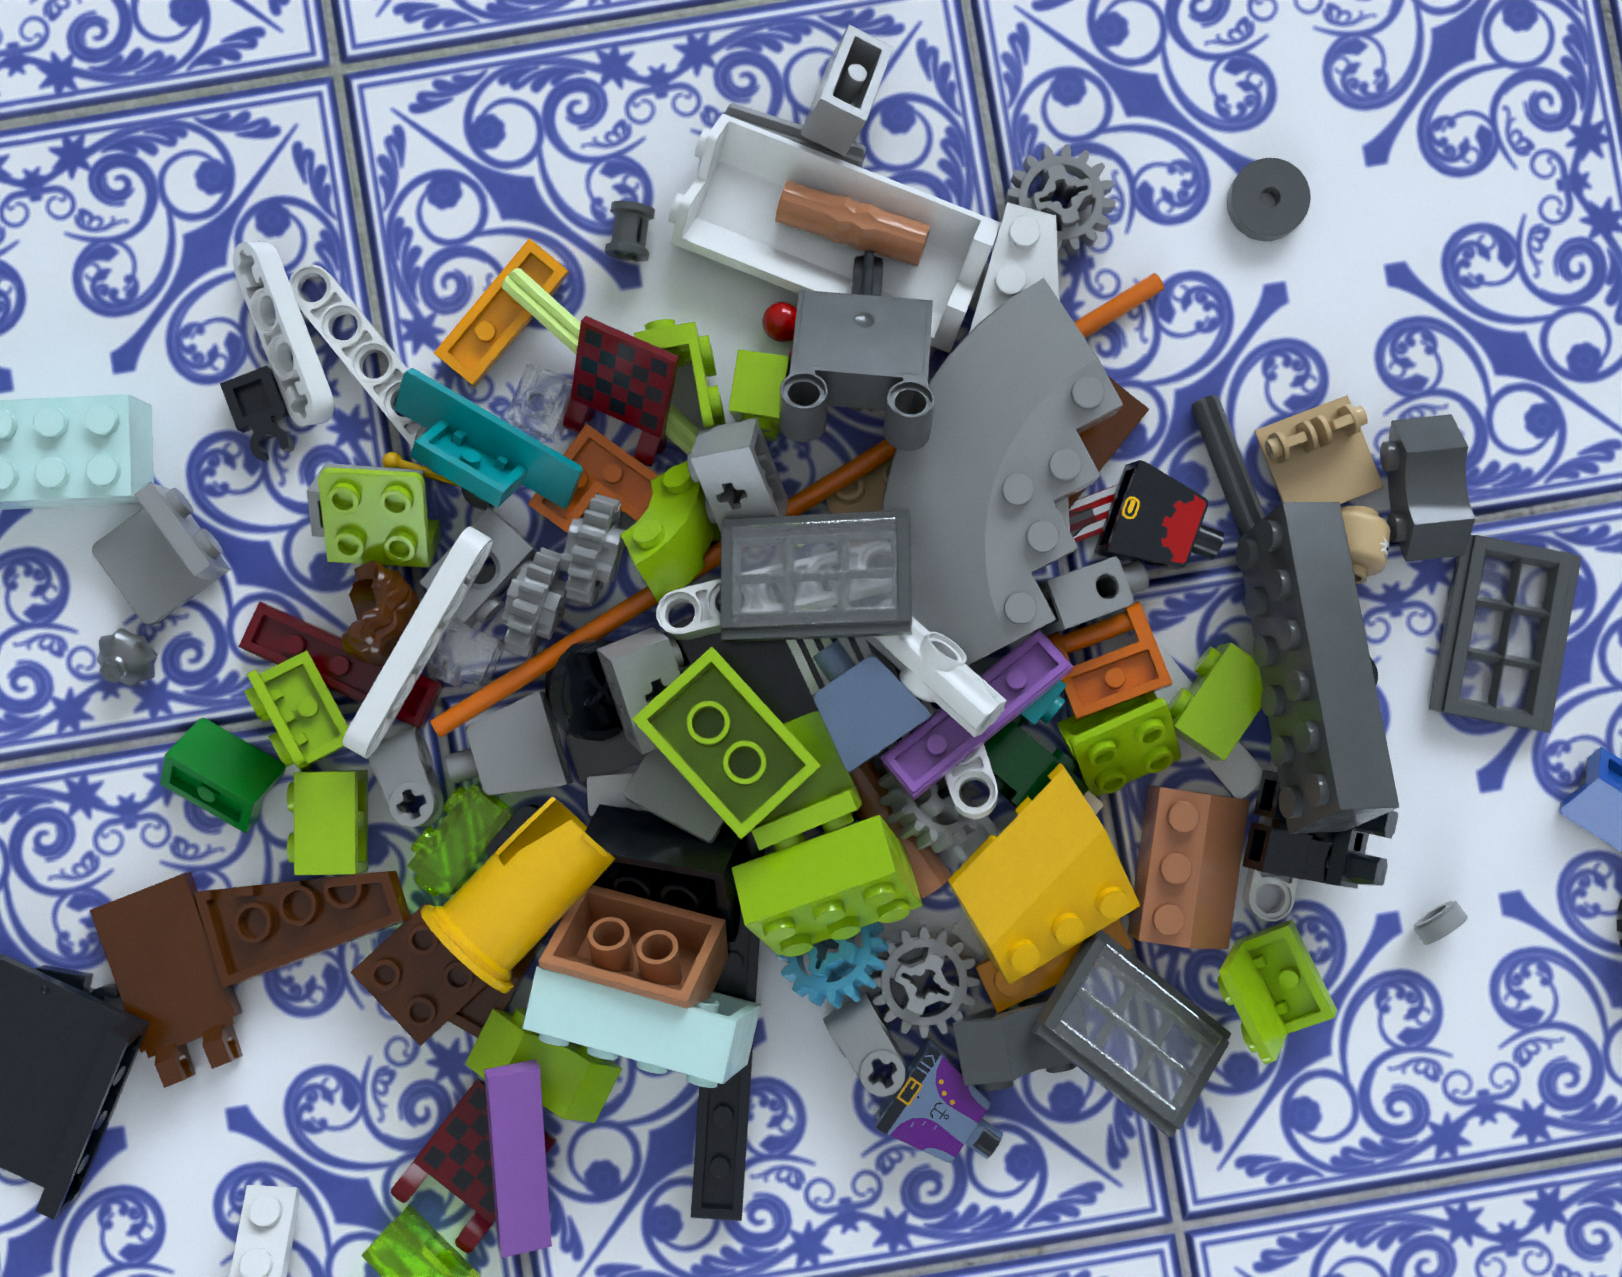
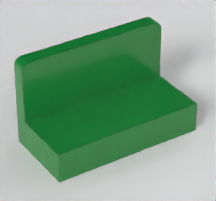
M200 718L165 754L160 785L247 834L258 821L264 796L284 775L286 765L211 721Z

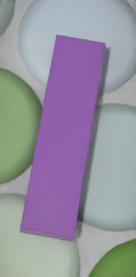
M1040 629L1036 630L980 676L1007 700L1004 711L983 734L973 737L945 710L940 708L930 718L880 757V762L914 801L1070 674L1073 670V665Z
M534 1059L484 1069L497 1243L500 1256L505 1258L552 1247L540 1067L537 1060Z

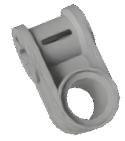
M415 727L382 740L378 748L368 759L372 771L380 783L391 816L397 823L406 827L433 825L444 814L446 803L433 768L430 750L422 733ZM415 796H424L426 799V804L419 808L420 813H411L409 805L416 801Z
M865 992L860 995V1001H850L824 1017L823 1021L837 1048L847 1058L864 1088L875 1096L887 1097L895 1094L905 1081V1059L890 1034L888 1025L883 1020L881 1012L877 1006H874L870 995ZM880 1059L884 1065L893 1062L892 1077L886 1079L881 1073L873 1076L874 1060Z

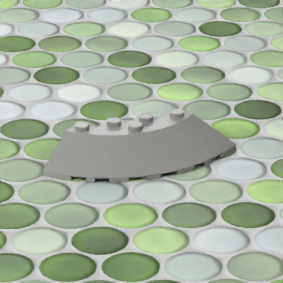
M1044 278L1007 300L982 320L948 355L928 383V387L934 393L935 398L929 440L923 447L917 450L904 451L896 449L883 495L882 511L909 510L912 617L929 632L943 634L958 644L967 656V661L965 662L967 666L1056 620L1032 574L1078 549L1056 503L1094 484L1101 477L1079 433L1114 416L1123 406L1099 358ZM879 540V541H887V542H890V543H891V540ZM886 554L879 555V568H891V556ZM892 591L882 594L883 601L892 599Z

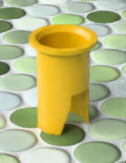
M552 796L498 848L444 906L434 907L432 905H425L420 910L421 916L435 936L461 963L488 985L505 994L514 987L511 980L512 969L584 895L612 864L615 858L585 832L587 826L576 815Z

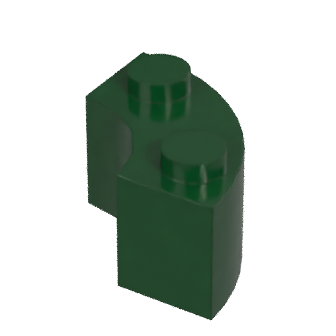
M1020 715L984 743L997 783L998 792L1016 808L1027 797L1033 800L1051 781L1048 775L1059 763L1065 767L1083 796L1089 790L1075 775L1079 770L1078 764L1058 748L1051 754L1020 727L1024 724L1025 720Z

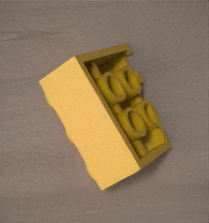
M1061 763L1048 775L1051 781L1033 800L1027 797L1014 810L1018 816L998 836L990 835L948 879L986 955L1009 985L1141 906L1104 826Z

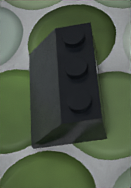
M599 804L585 832L610 853L615 860L593 885L724 919L726 921L727 941L734 943L738 935L741 907L732 867L748 862L745 838L740 839L728 825L724 824L714 842L707 843L650 812Z

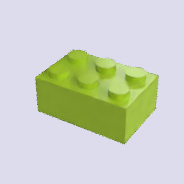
M713 647L708 649L632 718L638 727L740 839L745 837L821 767L816 759Z
M880 815L732 867L745 926L779 956L794 957L805 954L812 949L813 944L830 938L834 940L851 938L860 933L861 927L879 921L892 923L902 920L910 914V910L923 906L908 852Z

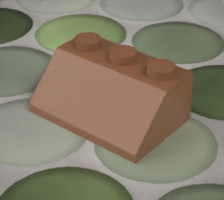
M1148 785L1134 883V892L1141 906L1130 912L1128 934L1138 941L1194 949H1229L1249 800Z
M592 885L563 916L539 959V966L688 1009L711 997L728 960L726 921Z

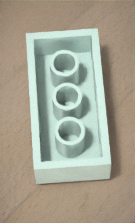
M129 394L0 400V510L139 504L140 502L134 494L150 482L154 483L151 404Z
M537 966L523 1029L539 1033L538 1039L550 1045L568 1046L569 1042L588 1047L587 1053L600 1059L616 1060L619 1055L637 1060L636 1067L643 1071L665 1074L669 1069L687 1074L686 1081L691 1084L715 1088L718 1083L724 1084L748 1064L761 1004L713 992L709 999L686 1009Z

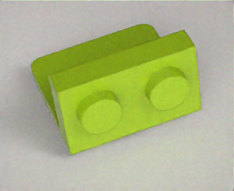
M673 319L652 321L644 325L645 331L634 332V337L679 356L678 367L693 366L704 429L726 424L718 385L709 387L708 377L717 375L709 335L699 336L695 322L675 325V320Z
M332 467L324 468L318 477V487L328 562L365 564L374 560L382 565L430 567L442 538L440 520L427 518L425 482L419 473Z
M813 711L784 723V726L816 759L821 767L767 815L759 825L751 830L759 850L774 845L775 850L779 851L804 842L806 840L803 832L822 825L825 833L846 826L854 821L851 812L858 810L863 804L852 776L844 767L819 711Z
M1292 919L1237 939L1219 970L1220 976H1218L1217 982L1220 993L1229 1006H1235L1242 1021L1241 1033L1244 1042L1252 1053H1258L1264 1064L1277 1060L1289 1033L1333 1019L1337 1014L1338 1010Z

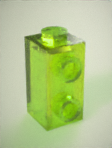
M481 783L470 785L467 790L460 786L444 804L442 810L447 813V816L436 830L428 826L410 849L416 854L407 865L417 874L414 881L423 890L435 897H438L441 893L445 897H449L463 886L487 855L488 845L516 813L514 809L496 795L486 796Z
M410 1204L371 1242L361 1255L382 1277L481 1276Z

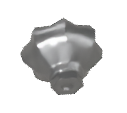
M119 628L112 635L101 636L98 642L100 652L97 662L101 666L99 671L106 681L113 683L120 681L133 687L140 681L150 680L155 677L154 663L158 654L149 647L145 636L132 634L124 628Z

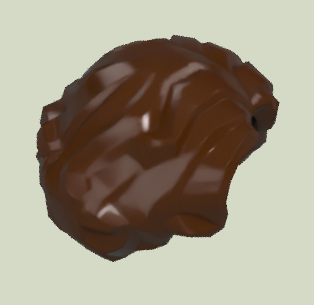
M372 560L354 569L356 577L349 597L357 621L351 623L347 631L342 635V645L344 652L357 661L382 667L391 655L420 602L413 588L403 579L398 570L391 571L389 568L383 567L380 562Z

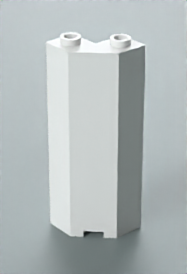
M726 114L721 115L712 129H703L695 150V157L701 159L697 178L685 195L682 193L676 195L669 213L668 221L675 224L671 244L798 294L799 290L851 294L854 259L856 256L864 255L865 251L857 250L847 244L834 243L823 236L775 222L778 203L787 180L834 195L848 196L859 203L873 204L884 211L931 225L918 267L876 253L874 256L882 258L884 263L881 296L933 300L930 346L950 353L1001 222Z

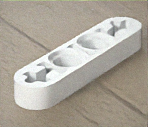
M267 241L242 242L237 245L233 255L235 275L291 419L302 427L326 423L331 419L334 411L332 392L276 248Z

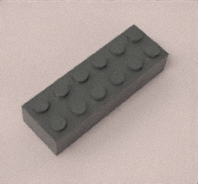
M1282 502L1237 540L1238 545L1236 549V561L1238 567L1243 572L1246 589L1244 598L1245 612L1251 618L1254 635L1253 658L1256 665L1259 666L1263 686L1261 705L1263 712L1268 716L1272 737L1270 756L1273 764L1277 767L1281 789L1279 808L1283 817L1286 818L1288 834L1347 831L1399 808L1340 502Z

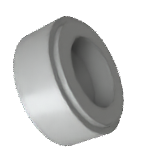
M1449 901L1420 918L1414 924V931L1422 942L1428 945L1456 930L1468 919V916L1457 901Z

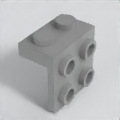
M150 482L134 494L144 508L98 540L92 547V553L139 619L145 624L154 625L231 569L220 555L223 553V550L218 541L205 528L201 529L192 517L191 513L194 510L185 496L176 488L169 489Z

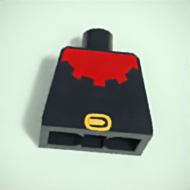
M1138 460L1126 464L1123 469L1094 553L1110 558L1116 556L1118 559L1131 562L1139 560L1142 564L1162 568H1184L1189 561L1191 553L1213 560L1222 547L1224 532L1202 524L1208 508V500L1151 464Z

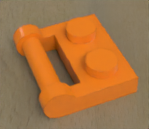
M1139 601L1125 607V612L1061 636L1059 632L1046 636L1069 662L1068 654L1133 630L1138 641L1073 666L1072 672L1061 680L1067 685L1064 690L1076 721L1172 686V680Z

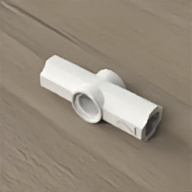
M892 599L884 600L879 606H892ZM912 617V635L864 637L900 670L899 679L901 683L913 695L927 702H936L973 737L983 734L1004 711L1007 700L965 664L967 656L960 646L943 634L929 632L915 618Z

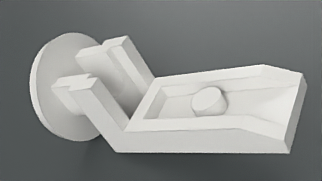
M247 1185L229 1277H287L298 1216L300 1189L297 1187Z

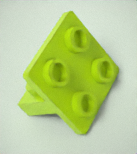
M307 650L262 673H259L256 669L247 673L252 687L244 690V693L258 718H261L263 723L269 720L272 721L277 732L268 737L282 763H285L287 767L295 764L301 771H307L312 768L311 764L345 747L342 743L349 727Z
M1154 692L1076 721L1073 715L1057 723L1059 732L1073 760L1078 764L1083 783L1095 797L1114 793L1123 788L1126 783L1146 774L1161 772L1182 757L1169 706L1164 698H1157Z

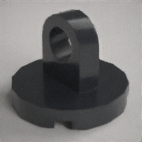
M585 639L572 644L559 657L556 666L548 671L545 676L546 697L551 705L554 717L564 731L577 739L605 741L619 735L623 730L597 653L598 648L611 644L614 641Z

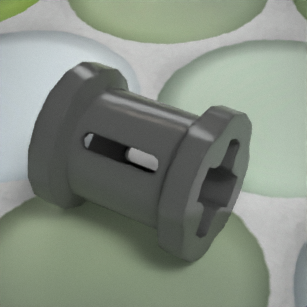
M621 200L612 202L610 212L615 217L611 243L605 246L606 255L625 261H648L649 252L645 248L648 223L654 219L655 209L646 204Z

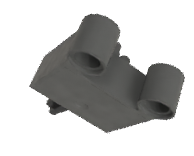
M865 251L864 255L855 257L851 294L799 290L790 374L782 381L780 386L779 425L784 436L790 440L810 442L818 439L824 433L826 427L827 406L850 407L853 411H861L862 409L885 410L884 437L896 449L904 451L917 450L923 447L929 440L935 405L934 393L928 387L933 300L881 296L884 263L882 258L874 256V251Z

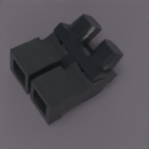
M1263 770L1254 814L1273 818L1272 826L1256 822L1251 823L1242 866L1260 872L1358 889V884L1382 886L1384 884L1388 867L1387 859L1367 855L1365 851L1369 834L1392 838L1397 825L1398 812L1390 811L1347 831L1288 834L1286 818L1283 817L1279 808L1281 789L1278 772Z

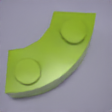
M688 461L675 465L665 473L650 480L653 494L648 509L637 523L620 534L635 566L658 603L665 594L676 589L685 588L706 565L702 557L708 550L712 540H719L721 533L717 523L712 524L707 516L705 508L706 496L700 482L695 483L691 478Z
M517 1007L513 1014L492 1009L465 1065L485 1080L484 1069L536 1059L540 1067L542 1106L565 1120L595 1123L622 1067L611 1060L589 1055L587 1053L588 1047L569 1042L568 1046H555L540 1041L538 1039L539 1033L523 1029L527 1011L525 1008Z

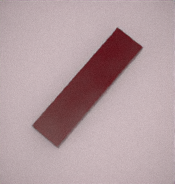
M260 601L238 646L277 665L307 650L327 688L360 703H363L384 665L381 667L357 661L344 652L342 637ZM420 674L398 712L396 719L418 729H424L444 684L424 674Z

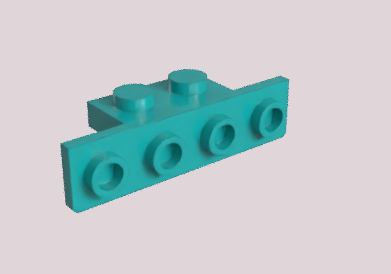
M410 368L404 373L394 410L428 429L414 441L410 455L411 458L496 508L502 505L521 485L526 486L565 510L570 506L583 472L581 465L420 371Z

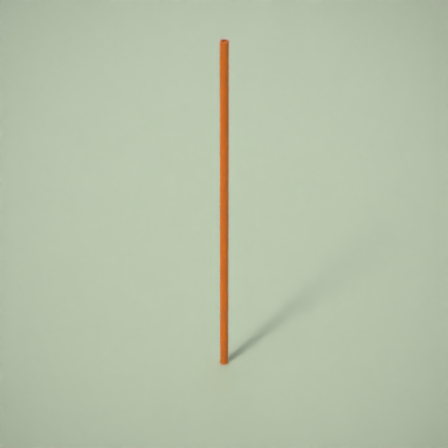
M1153 273L1074 323L1084 338H1087L1163 291L1164 284L1161 278L1156 273ZM886 439L879 442L789 498L786 516H797L805 513L892 459L896 448L891 446ZM721 541L708 548L702 557L706 565L690 583L721 565ZM648 586L436 716L430 720L432 727L440 738L553 669L559 657L572 644L585 639L600 640L658 604L657 600Z

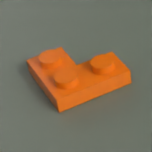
M586 423L564 453L565 457L581 465L583 468L570 506L565 510L538 493H535L528 503L530 507L566 533H568L573 519L584 518V512L586 509L589 510L590 501L592 498H595L596 494L620 500V503H622L621 511L637 522L648 509L653 494L650 480L659 475Z

